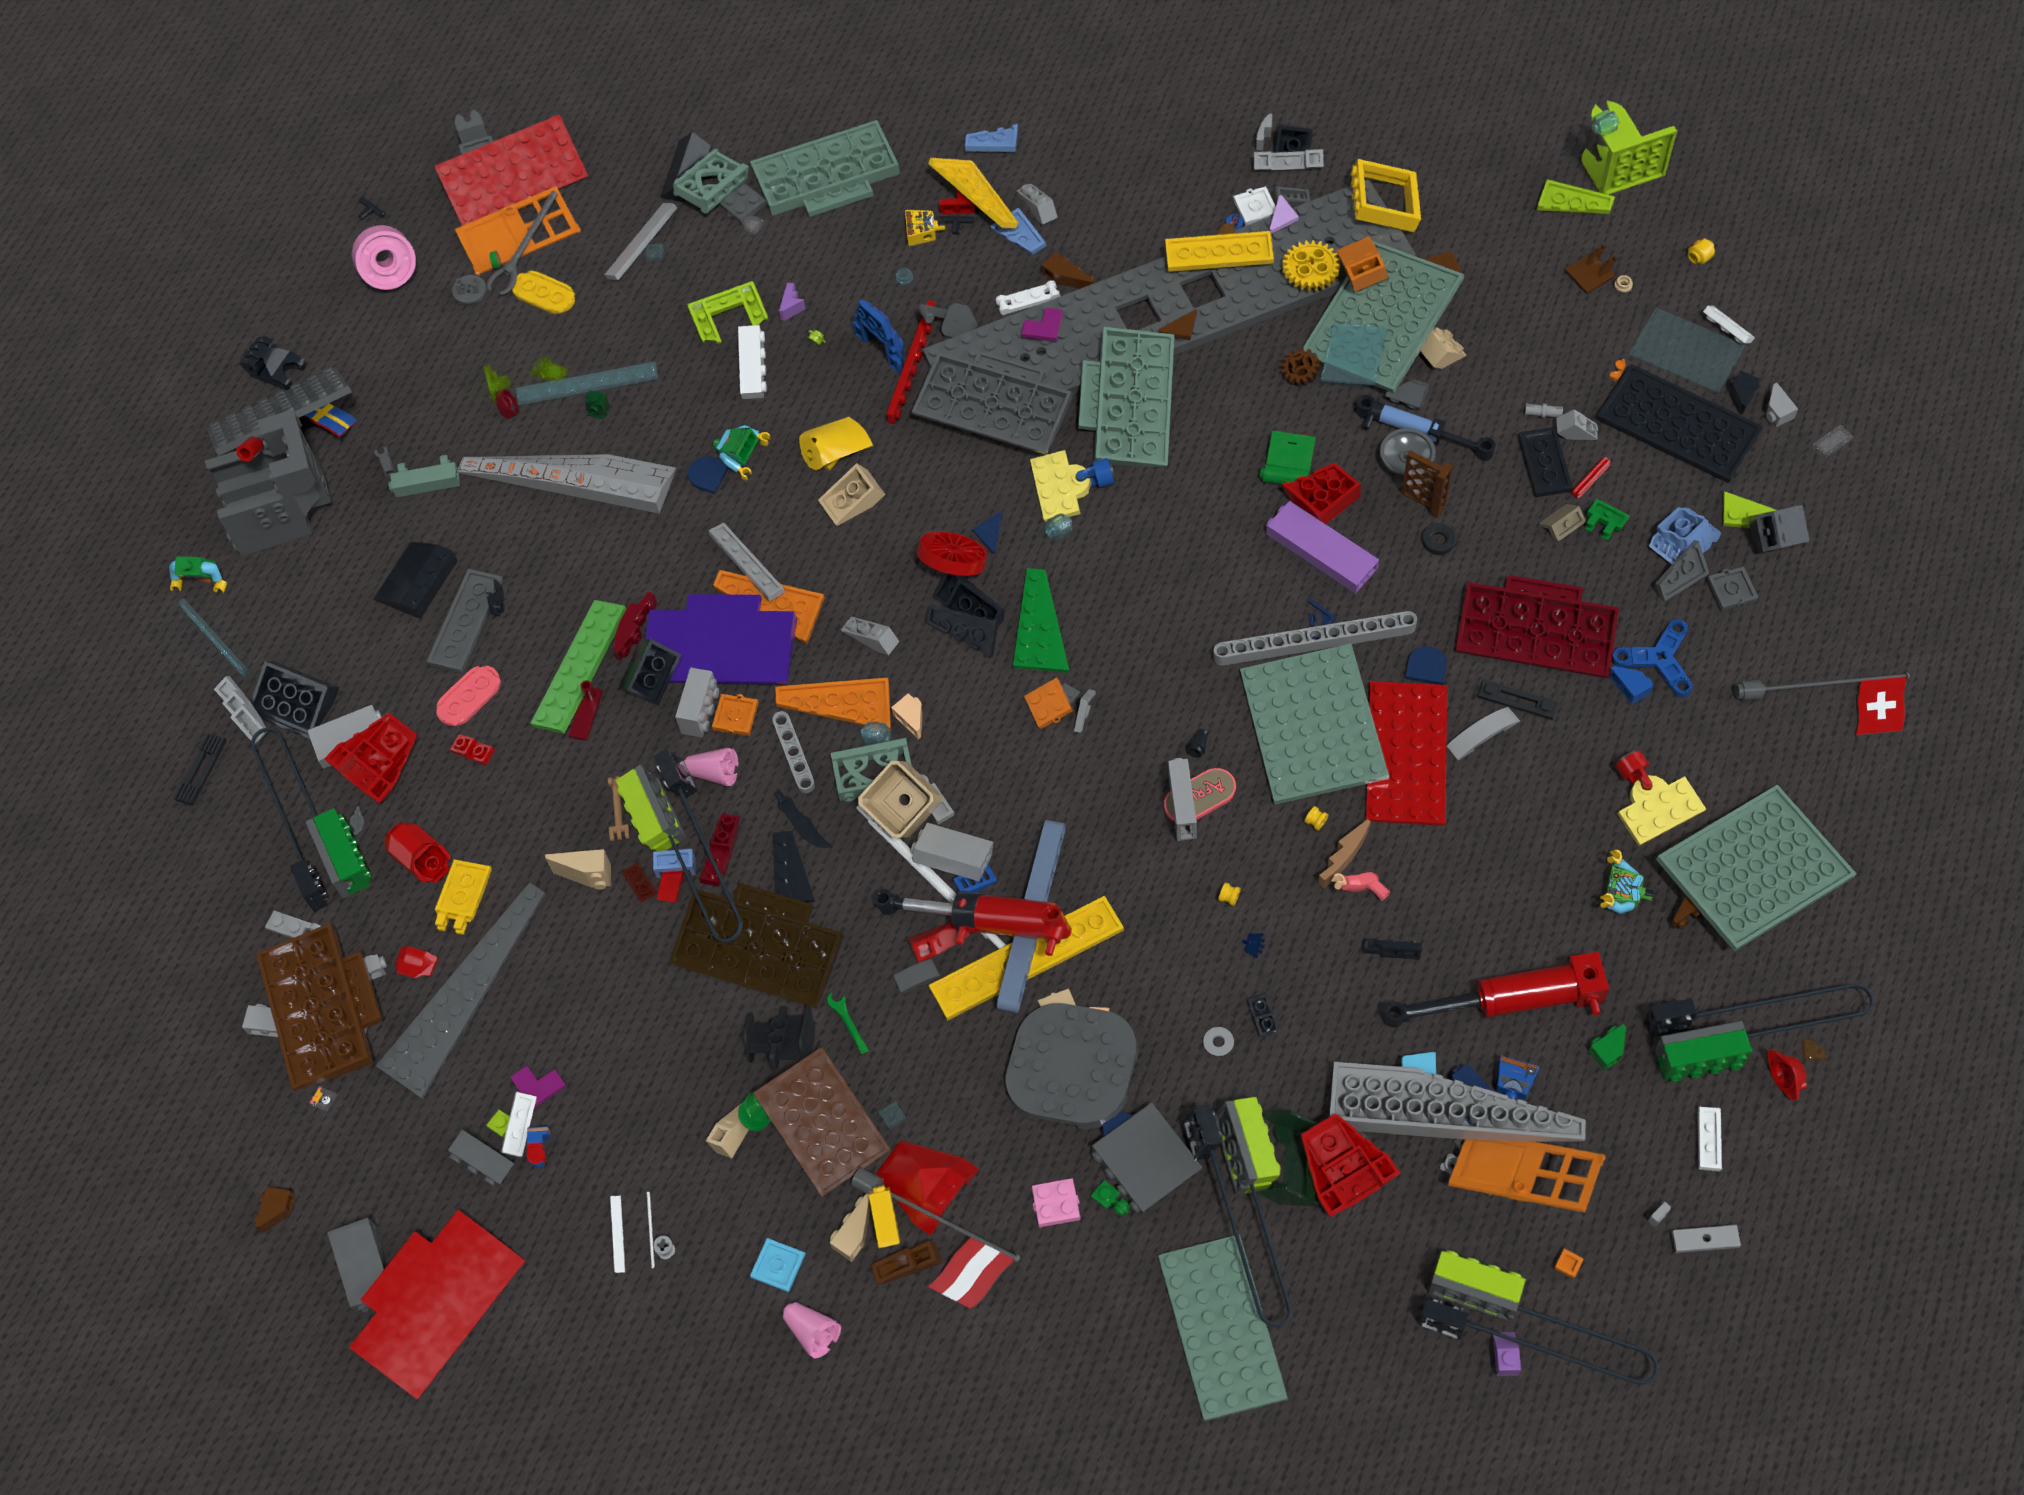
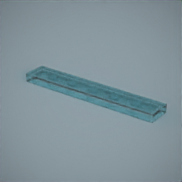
M184 598L180 600L179 605L187 616L244 679L252 676L245 665Z

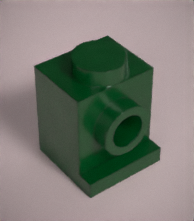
M589 390L584 401L588 410L587 416L604 419L610 406L606 394Z

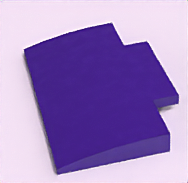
M688 594L686 610H650L645 638L652 639L681 654V658L669 683H686L690 668L712 671L717 683L788 684L797 623L795 612L760 611L761 595Z

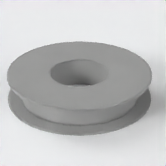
M1215 1027L1207 1031L1203 1043L1205 1049L1210 1054L1223 1056L1232 1050L1234 1038L1227 1029ZM1214 1038H1223L1224 1045L1216 1047L1213 1044Z

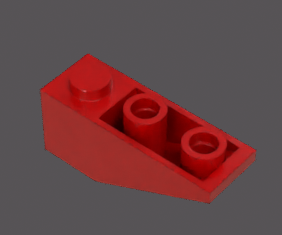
M951 921L909 938L908 941L914 957L918 962H921L955 945L958 930L954 929ZM966 932L965 938L970 936L969 932Z

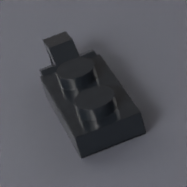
M1376 938L1366 939L1365 953L1380 954V957L1416 960L1421 958L1422 943L1415 941L1398 942L1391 939L1383 941Z

